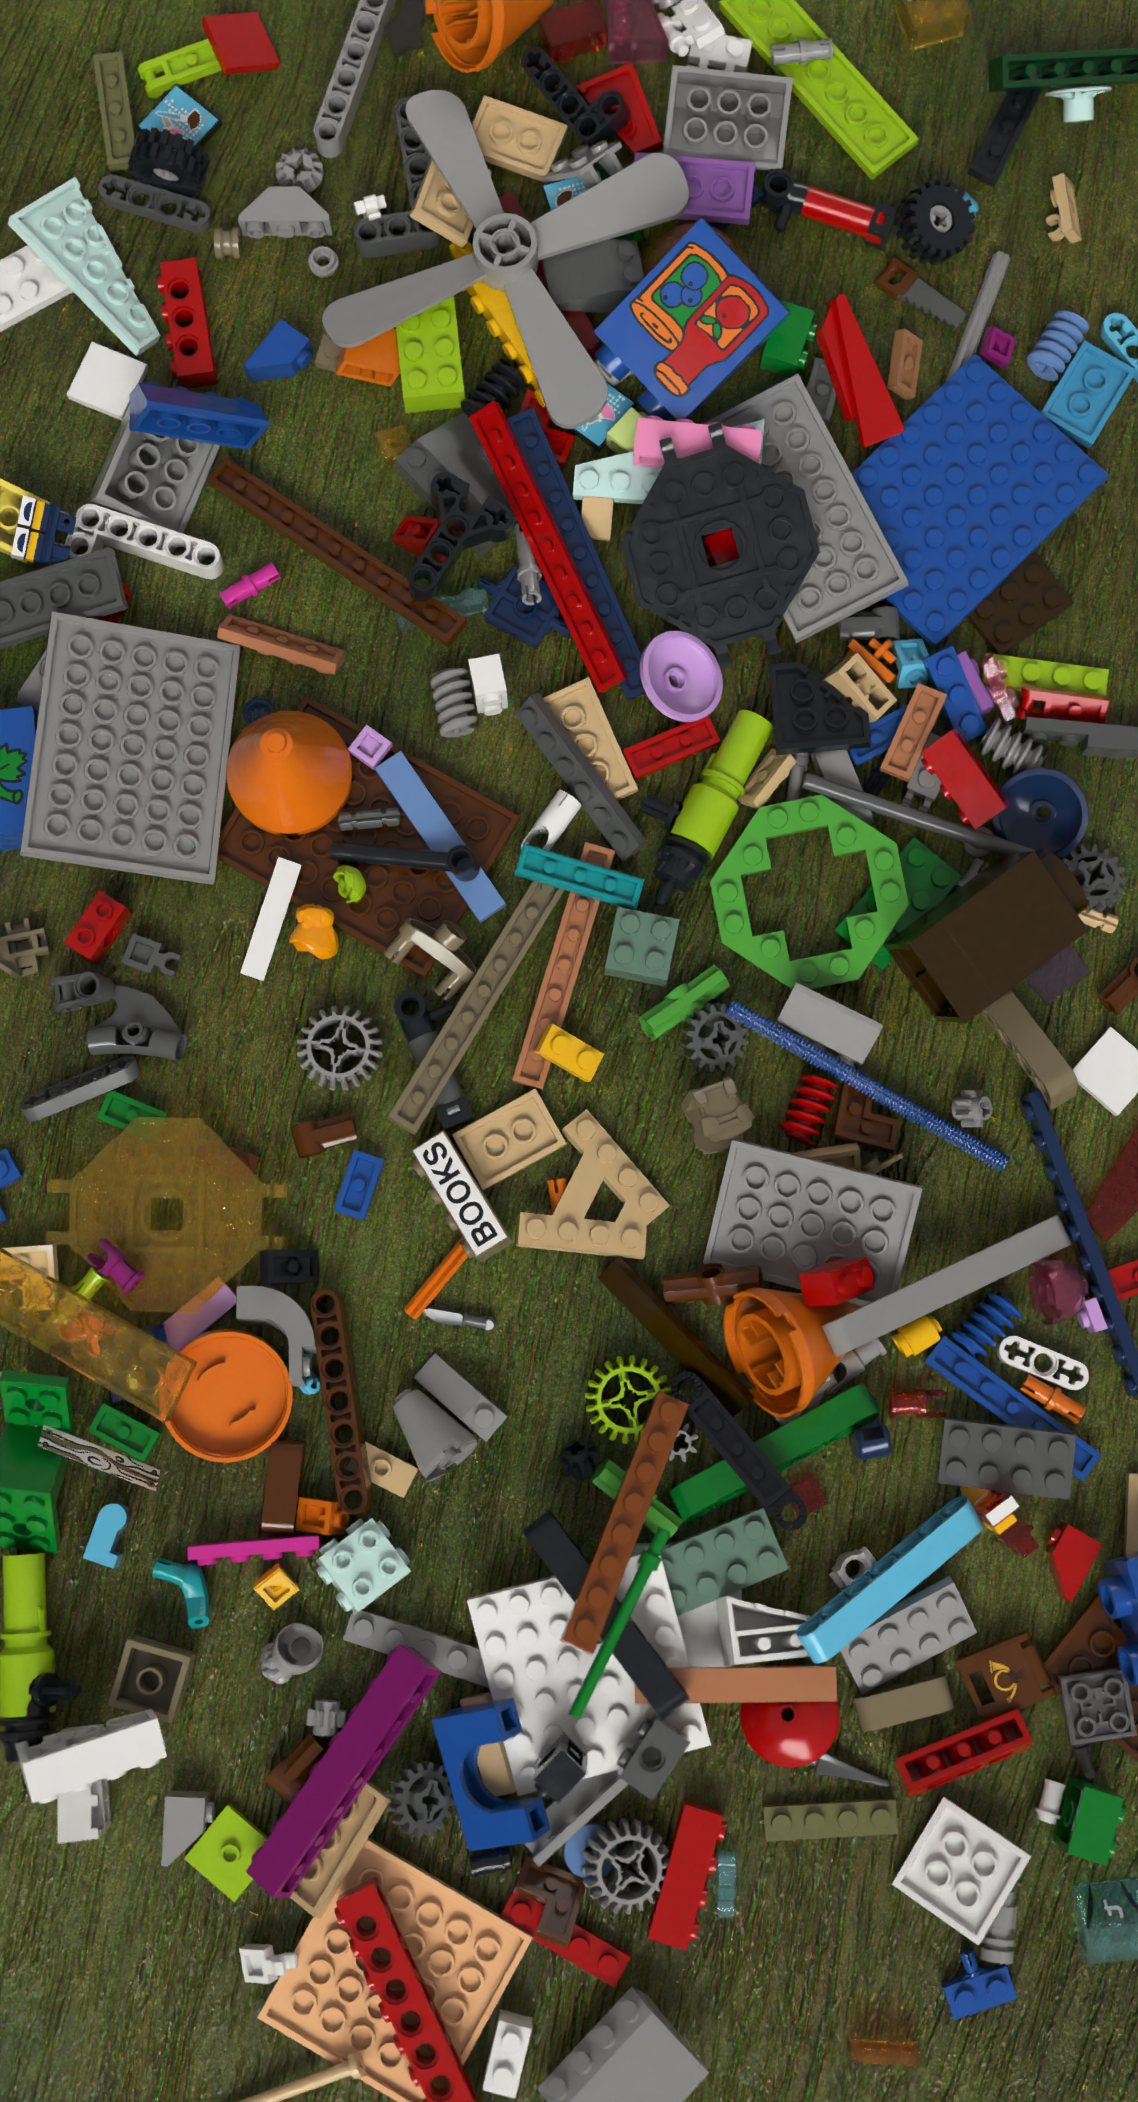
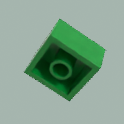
M1070 1775L1059 1813L1061 1818L1057 1821L1053 1841L1069 1855L1107 1866L1108 1858L1114 1856L1117 1847V1838L1114 1837L1117 1824H1121L1125 1817L1126 1806L1123 1804L1124 1798L1108 1786Z

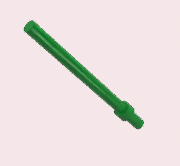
M658 1527L648 1550H643L638 1560L640 1566L568 1712L571 1716L581 1719L652 1571L657 1570L662 1560L659 1556L671 1534L669 1531Z

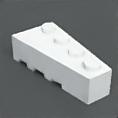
M152 1709L110 1719L106 1722V1727L101 1729L98 1725L91 1724L78 1727L77 1731L70 1737L58 1736L57 1733L43 1736L41 1744L28 1747L27 1741L15 1744L24 1782L32 1803L37 1801L39 1803L51 1802L57 1799L60 1793L69 1790L82 1791L88 1789L95 1781L104 1778L107 1780L117 1779L124 1776L127 1770L136 1767L149 1768L158 1764L159 1759L167 1757L158 1718Z

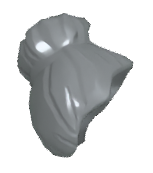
M292 1623L284 1627L277 1634L274 1642L265 1645L261 1649L260 1666L262 1674L277 1684H284L289 1681L292 1675H299L314 1668L320 1662L324 1648L321 1634L316 1629L303 1623Z

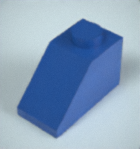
M280 319L243 365L247 378L252 382L295 376L300 369H305L312 359L313 351L310 339Z

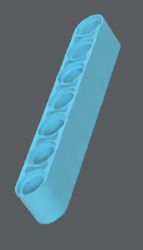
M960 1496L944 1505L797 1629L796 1635L814 1663H823L836 1655L983 1530L984 1523L968 1497Z

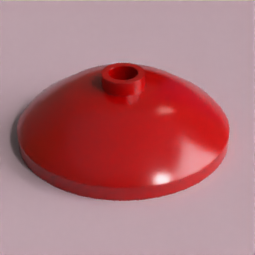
M782 1664V1665H777V1666H800V1665H795V1664ZM837 1701L741 1703L740 1721L747 1742L760 1757L782 1767H801L818 1760L829 1750L838 1733L840 1712ZM786 1708H791L794 1711V1718L791 1721H785L782 1717V1712Z

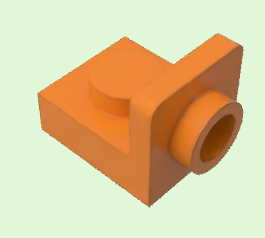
M299 1497L295 1530L322 1535H344L350 1515L340 1508L338 1501Z

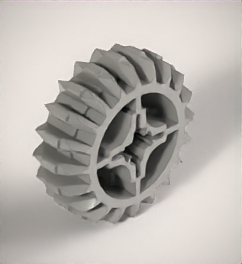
M331 1006L332 1016L327 1017L325 1011L321 1009L319 1015L322 1020L317 1022L312 1016L308 1019L311 1025L314 1026L312 1030L307 1027L301 1028V1032L308 1036V1039H297L298 1045L306 1047V1049L298 1051L297 1056L298 1058H308L300 1066L303 1070L313 1068L307 1075L310 1080L320 1075L317 1083L319 1087H324L327 1081L330 1080L329 1087L331 1091H336L338 1082H341L344 1091H348V1081L352 1080L358 1088L361 1086V1083L357 1077L361 1074L366 1080L371 1079L370 1074L366 1071L368 1067L378 1070V1064L371 1060L372 1058H382L383 1054L378 1050H373V1048L382 1046L383 1042L378 1038L372 1039V1037L379 1033L377 1027L367 1030L372 1023V1019L366 1017L360 1022L362 1017L360 1010L357 1009L352 1017H350L349 1006H344L342 1015H339L336 1006ZM339 1024L332 1038L317 1040L324 1030ZM349 1025L355 1027L363 1034L365 1047H359L357 1044L349 1042ZM343 1039V1044L348 1049L345 1053L342 1051L343 1055H339L337 1058V1053L332 1048L335 1044L338 1046L337 1042H341ZM315 1050H321L323 1053L330 1054L331 1072L324 1070L318 1065L315 1058ZM363 1057L355 1068L341 1073V1069H343L344 1063L348 1059Z
M621 1818L619 1828H617L610 1821L607 1826L608 1833L599 1828L596 1830V1833L600 1839L597 1842L593 1839H588L587 1843L593 1848L592 1852H582V1857L590 1862L581 1866V1871L588 1875L584 1878L583 1884L586 1887H592L589 1895L593 1899L599 1898L598 1903L602 1908L610 1905L613 1913H618L622 1907L626 1914H631L633 1904H635L639 1911H644L643 1901L647 1899L651 1904H655L656 1900L652 1894L655 1890L658 1893L661 1892L659 1882L660 1880L663 1881L665 1877L662 1869L668 1867L669 1859L664 1858L669 1850L665 1845H660L663 1838L658 1833L653 1834V1828L648 1824L642 1827L641 1822L634 1819L631 1825H629L625 1818ZM633 1840L632 1844L628 1842L627 1846L620 1851L611 1849L620 1842ZM645 1847L649 1854L647 1873L641 1869V1861L644 1857L642 1852ZM604 1859H607L612 1865V1870L607 1876L609 1881L606 1886L602 1878ZM615 1859L619 1860L622 1863H630L631 1867L636 1871V1873H634L630 1869H621V1866L615 1861ZM630 1882L640 1883L631 1890L619 1891L620 1889L623 1890Z

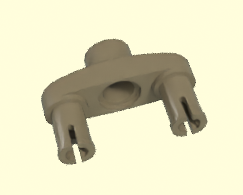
M408 918L399 928L400 933L384 950V954L388 959L394 955L392 962L400 964L414 945H418L449 968V973L434 988L438 996L441 997L443 993L445 994L443 997L445 1001H450L464 983H469L477 973L476 966L460 948L467 939L466 934L460 927L448 920H445L438 929H435L417 919Z

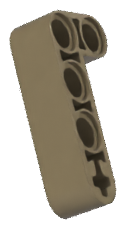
M1011 990L981 1011L988 1024L1033 1081V1092L1040 1090L1048 1112L1076 1096L1078 1081L1074 1071Z

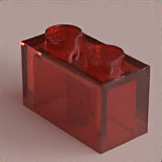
M585 0L539 16V35L547 55L554 63L568 62L575 56L587 52L594 53L607 46V27L596 0Z

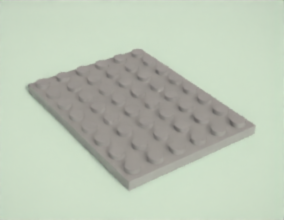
M52 611L20 856L213 885L216 874L226 768L241 645Z

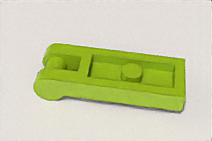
M208 39L145 61L137 68L140 78L146 82L145 90L149 98L162 96L165 91L172 89L175 84L181 86L222 70ZM164 71V76L156 77L157 73Z

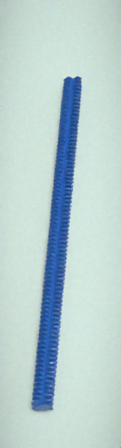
M733 999L725 1013L728 1012L727 1016L731 1014L730 1018L735 1016L734 1020L738 1018L737 1022L742 1020L741 1024L745 1022L744 1026L749 1024L747 1028H750V1026H752L751 1030L756 1028L754 1032L759 1030L758 1034L763 1032L761 1036L766 1034L765 1038L769 1036L768 1040L773 1038L772 1042L776 1040L775 1044L780 1042L779 1046L783 1044L782 1048L787 1046L785 1050L790 1048L789 1052L794 1050L792 1054L797 1052L796 1056H798L800 1053L799 1058L804 1056V1060L807 1057L806 1062L811 1060V1064L814 1061L813 1066L818 1064V1068L821 1065L820 1070L823 1067L825 1068L824 1072L828 1069L827 1074L830 1071L831 1076L835 1073L834 1078L837 1075L838 1080L842 1077L841 1082L844 1079V1083L849 1081L848 1086L851 1083V1087L856 1085L855 1090L858 1087V1091L863 1089L862 1094L866 1091L865 1095L870 1093L868 1097L873 1095L872 1099L877 1097L875 1101L880 1099L879 1103L883 1101L882 1105L887 1103L886 1107L890 1105L889 1109L894 1107L892 1111L897 1109L896 1113L901 1111L899 1115L904 1113L903 1117L907 1115L906 1119L911 1117L909 1121L914 1119L913 1123L918 1121L916 1125L921 1123V1127L924 1124L923 1129L928 1127V1131L931 1128L930 1133L935 1131V1135L938 1132L937 1137L940 1134L942 1135L941 1139L945 1136L944 1141L947 1138L949 1139L948 1143L952 1140L951 1145L954 1142V1146L959 1144L958 1149L961 1146V1150L966 1148L965 1153L969 1150L968 1154L973 1152L971 1156L975 1154V1158L980 1156L978 1160L983 1158L982 1162L987 1160L985 1164L990 1162L988 1166L993 1164L992 1168L997 1166L995 1170L1000 1168V1172L1010 1159L1009 1155L1007 1156L1003 1152L1000 1153L996 1148L993 1149V1146L986 1145V1142L983 1143L982 1140L976 1139L972 1134L969 1135L965 1130L962 1131L958 1126L955 1128V1125H952L951 1122L949 1123L941 1117L938 1118L937 1114H931V1111H928V1109L924 1110L923 1106L921 1108V1105L914 1104V1101L907 1100V1097L900 1096V1093L897 1094L896 1091L893 1092V1089L890 1090L886 1085L883 1086V1083L880 1084L879 1081L876 1082V1079L869 1078V1075L862 1074V1071L859 1072L858 1069L855 1071V1067L852 1068L851 1065L845 1064L841 1059L838 1061V1058H835L834 1055L831 1057V1054H828L827 1051L824 1053V1050H821L820 1047L817 1049V1046L815 1045L814 1047L813 1043H807L806 1039H800L799 1035H793L792 1031H786V1028L784 1027L783 1029L782 1025L779 1027V1024L776 1025L775 1021L772 1023V1020L769 1021L768 1017L765 1019V1016L762 1017L761 1013H755L754 1009L753 1011L751 1008L748 1009V1006L741 1005V1002L738 1003L737 1000L734 1001Z

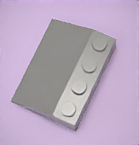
M673 65L663 153L675 156L756 162L755 169L771 171L782 169L793 78Z
M129 404L87 503L184 533L220 445L129 430Z
M631 1987L537 2089L547 2102H683L710 2071L650 1997L640 1990Z

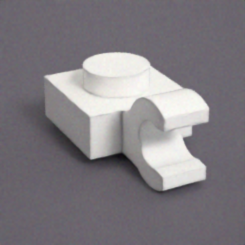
M375 194L365 196L362 201L353 203L356 216L363 214V217H368L369 221L381 218V210L387 208L384 195L377 197Z
M248 1943L239 1948L245 1982L270 1984L277 1980L278 1976L286 1975L287 1968L299 1967L295 1952L274 1955L273 1945Z

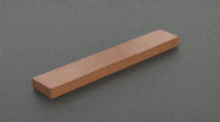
M835 1665L669 1668L690 1697L685 1703L837 1701ZM635 1685V1704H650Z

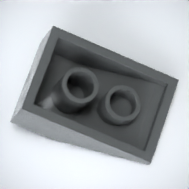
M608 239L540 260L546 290L559 310L612 313L644 279L638 245L635 240Z

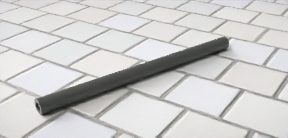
M806 773L802 784L804 789L1003 856L1036 851L1035 849L810 773Z

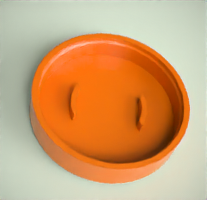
M217 1329L205 1332L191 1339L171 1359L162 1381L161 1411L169 1432L188 1452L212 1462H237L261 1453L278 1438L290 1416L293 1390L287 1366L271 1344L247 1331Z

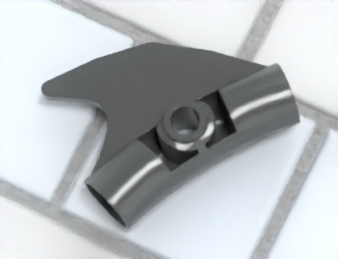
M114 985L115 992L112 998L117 1003L116 1011L99 1025L87 1029V1044L91 1055L139 1054L180 1061L186 1051L187 1035L180 1031L170 1014L152 995L129 987Z

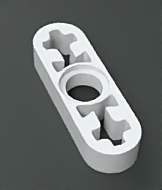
M1007 1336L1002 1338L997 1345V1356L1003 1363L1067 1390H1079L1089 1380L1088 1369L1083 1363L1021 1337ZM1016 1342V1349L1024 1353H1028V1347L1032 1348L1033 1350L1027 1357L1026 1366L1022 1365L1025 1361L1023 1357L1013 1356L1009 1359V1352L1004 1350L1005 1346ZM1041 1353L1046 1354L1051 1360L1050 1369L1043 1373L1039 1372L1034 1366L1035 1357ZM1059 1360H1062L1063 1363L1059 1366ZM1058 1366L1065 1370H1073L1076 1367V1374L1080 1376V1380L1072 1381L1069 1384V1377L1064 1374L1057 1373L1056 1379L1052 1376L1057 1371Z

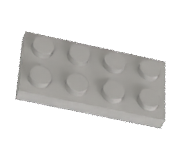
M948 1576L892 1606L841 1649L840 1653L862 1695L976 1634L977 1631L954 1581Z

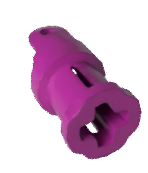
M100 1238L98 1243L107 1252V1261L105 1262L94 1253H89L87 1259L104 1276L113 1278L123 1287L122 1292L128 1295L141 1283L146 1273L143 1270L138 1271L125 1259L126 1255L108 1239Z

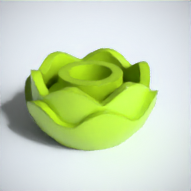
M346 865L340 866L333 875L334 880L338 882V893L346 898L347 904L354 901L356 904L365 894V880L357 868Z

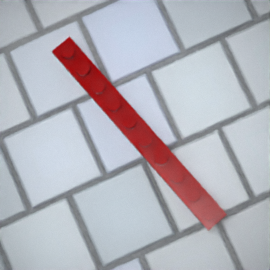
M492 401L471 415L469 419L598 693H604L629 677L499 402Z

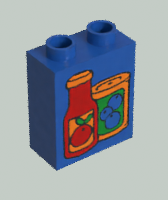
M700 218L597 327L594 333L604 344L594 355L619 381L631 371L643 383L647 390L637 400L649 415L658 416L667 421L672 416L676 419H690L792 313L705 220Z

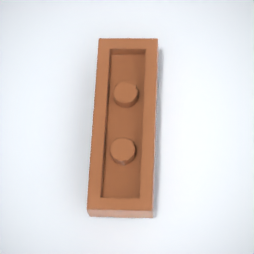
M920 683L917 684L882 762L880 771L910 782L922 755L921 751L924 750L947 699V694Z

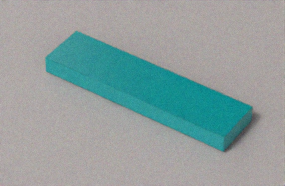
M525 843L523 844L514 874L515 876L632 910L637 908L645 880Z

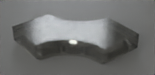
M400 0L401 7L398 15L390 24L384 26L385 36L396 58L423 47L421 31L426 20L433 15H426L425 0Z

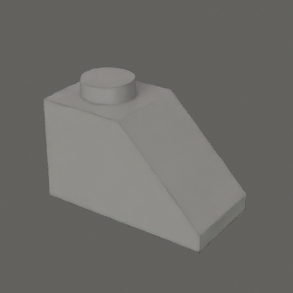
M170 1791L165 1796L161 1866H169L207 1829L209 1823H213L215 1802H210V1792Z

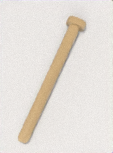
M355 2052L348 2055L346 2062L237 2102H279L350 2075L354 2079L365 2076V2064L361 2054Z

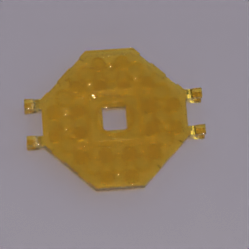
M135 1117L125 1130L109 1142L71 1180H47V1193H70L69 1231H46L45 1244L69 1245L92 1266L87 1259L89 1253H94L105 1262L107 1261L108 1254L99 1245L98 1241L100 1238L108 1239L126 1255L125 1259L138 1271L143 1270L146 1273L141 1283L128 1295L122 1292L123 1287L110 1276L105 1282L123 1300L122 1302L130 1311L197 1312L252 1260L262 1249H287V1236H263L264 1197H288L289 1184H264L203 1118ZM153 1198H181L183 1200L182 1230H152Z

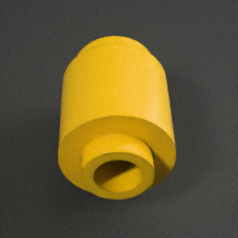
M932 1314L928 1317L924 1315L896 1329L897 1333L892 1336L899 1351L907 1358L910 1355H918L941 1340L938 1333L942 1331V1328Z

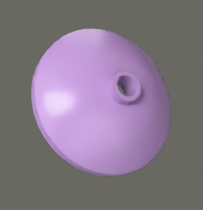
M668 631L653 638L645 647L640 660L641 682L648 698L660 712L677 721L695 722L714 711L721 699L723 679L717 659L705 643L686 632Z

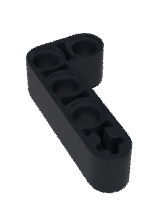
M533 46L523 53L521 65L524 71L584 145L588 144L590 148L603 140L609 142L629 122L631 110L617 92L606 91L589 106L542 48ZM540 63L546 70L542 74L536 68ZM561 83L558 90L551 92L555 84ZM578 104L577 110L569 114L571 107ZM615 105H619L618 110L614 114L609 115L610 109ZM596 126L595 132L590 136H586L587 131L591 127Z

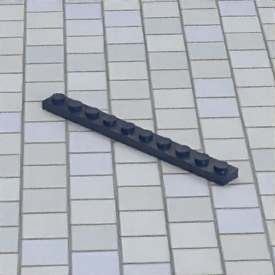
M530 408L507 418L629 677L620 683L627 702L646 694L640 677V660L642 655L535 410Z
M1037 1090L1022 1097L1023 1103L1020 1104L1021 1112L1026 1122H1031L1034 1133L1031 1134L1034 1147L1038 1152H1042L1046 1162L1043 1164L1044 1174L1049 1182L1053 1181L1057 1192L1054 1194L1056 1206L1060 1212L1064 1211L1068 1224H1065V1229L1071 1242H1075L1079 1254L1076 1255L1078 1265L1083 1273L1087 1272L1091 1285H1088L1089 1295L1091 1298H1097L1107 1325V1329L1103 1331L1105 1334H1110L1114 1345L1111 1347L1113 1359L1117 1365L1121 1364L1125 1377L1122 1378L1124 1389L1129 1396H1133L1134 1400H1138V1352L1041 1092Z

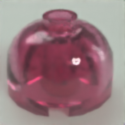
M1046 1259L1034 1262L1030 1269L1036 1268L1035 1276L1029 1277L1028 1284L1035 1312L1043 1313L1046 1319L1041 1321L1046 1325H1055L1071 1320L1080 1313L1085 1302V1295L1088 1294V1284L1085 1277L1081 1276L1072 1264L1062 1260Z

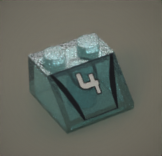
M1138 1879L1071 1885L1079 1951L1088 1964L1138 1959Z

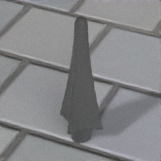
M828 1752L818 1760L808 1764L812 1766L811 1770H814L815 1774L859 1780L883 1787L890 1785L887 1779L855 1767Z

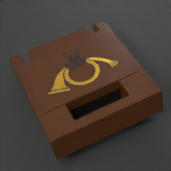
M1024 1630L956 1658V1664L983 1723L1013 1710L1023 1709L1057 1694L1054 1686L1040 1689V1686L1049 1683L1051 1678L1035 1643L1032 1642L1021 1647V1642L1032 1637L1029 1630ZM980 1670L993 1696L983 1702L970 1674Z

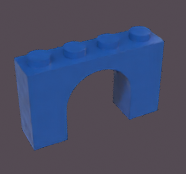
M513 1698L450 1709L432 1719L434 1734L439 1744L444 1769L447 1772L453 1801L458 1811L462 1832L469 1851L534 1842L551 1830L542 1796L516 1801L500 1799L486 1788L479 1774L477 1759L481 1745L506 1741L522 1731Z

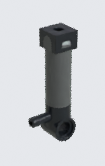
M409 990L398 995L395 1000L394 1009L419 1067L439 1035L434 1023L449 1017L455 1006L454 1003L450 1002L429 1011L422 995L416 991ZM411 1001L418 1003L420 1008L417 1014L407 1016L403 1013L402 1010L406 1003ZM454 1071L434 1103L445 1132L475 1120Z

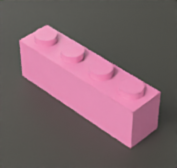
M653 415L637 418L633 465L662 468L665 461L659 441L670 437L672 438L677 459L713 449L708 426L719 422L696 424L689 419L667 421ZM721 423L726 445L759 463L762 430H756L755 427L750 425H740L737 428L726 427Z

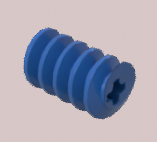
M996 1291L998 1295L993 1293L986 1295L989 1305L983 1302L977 1305L980 1314L974 1311L968 1314L972 1324L967 1321L960 1323L963 1333L957 1330L951 1332L953 1340L976 1360V1353L984 1356L988 1355L984 1347L985 1343L993 1347L997 1346L993 1338L994 1334L1003 1338L1006 1336L1002 1325L1012 1329L1015 1327L1010 1319L1012 1315L1020 1319L1023 1318L1020 1310L998 1291Z

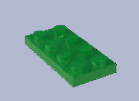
M915 837L899 854L909 907L899 919L884 944L940 903L962 878L958 872ZM873 887L866 892L846 917L877 911ZM845 917L833 933L852 948ZM882 945L870 964L882 972L893 958L884 945Z

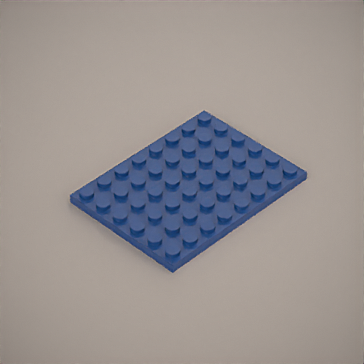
M976 354L903 423L905 429L903 433L888 438L852 473L858 488L909 586L887 596L882 601L889 607L898 608L899 616L934 649L1073 514L1109 476L1106 471Z

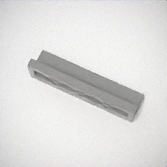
M618 1770L581 1779L558 1804L553 1800L545 1807L551 1830L534 1842L524 1843L533 1853L532 1860L538 1867L628 1785L627 1782L619 1778Z

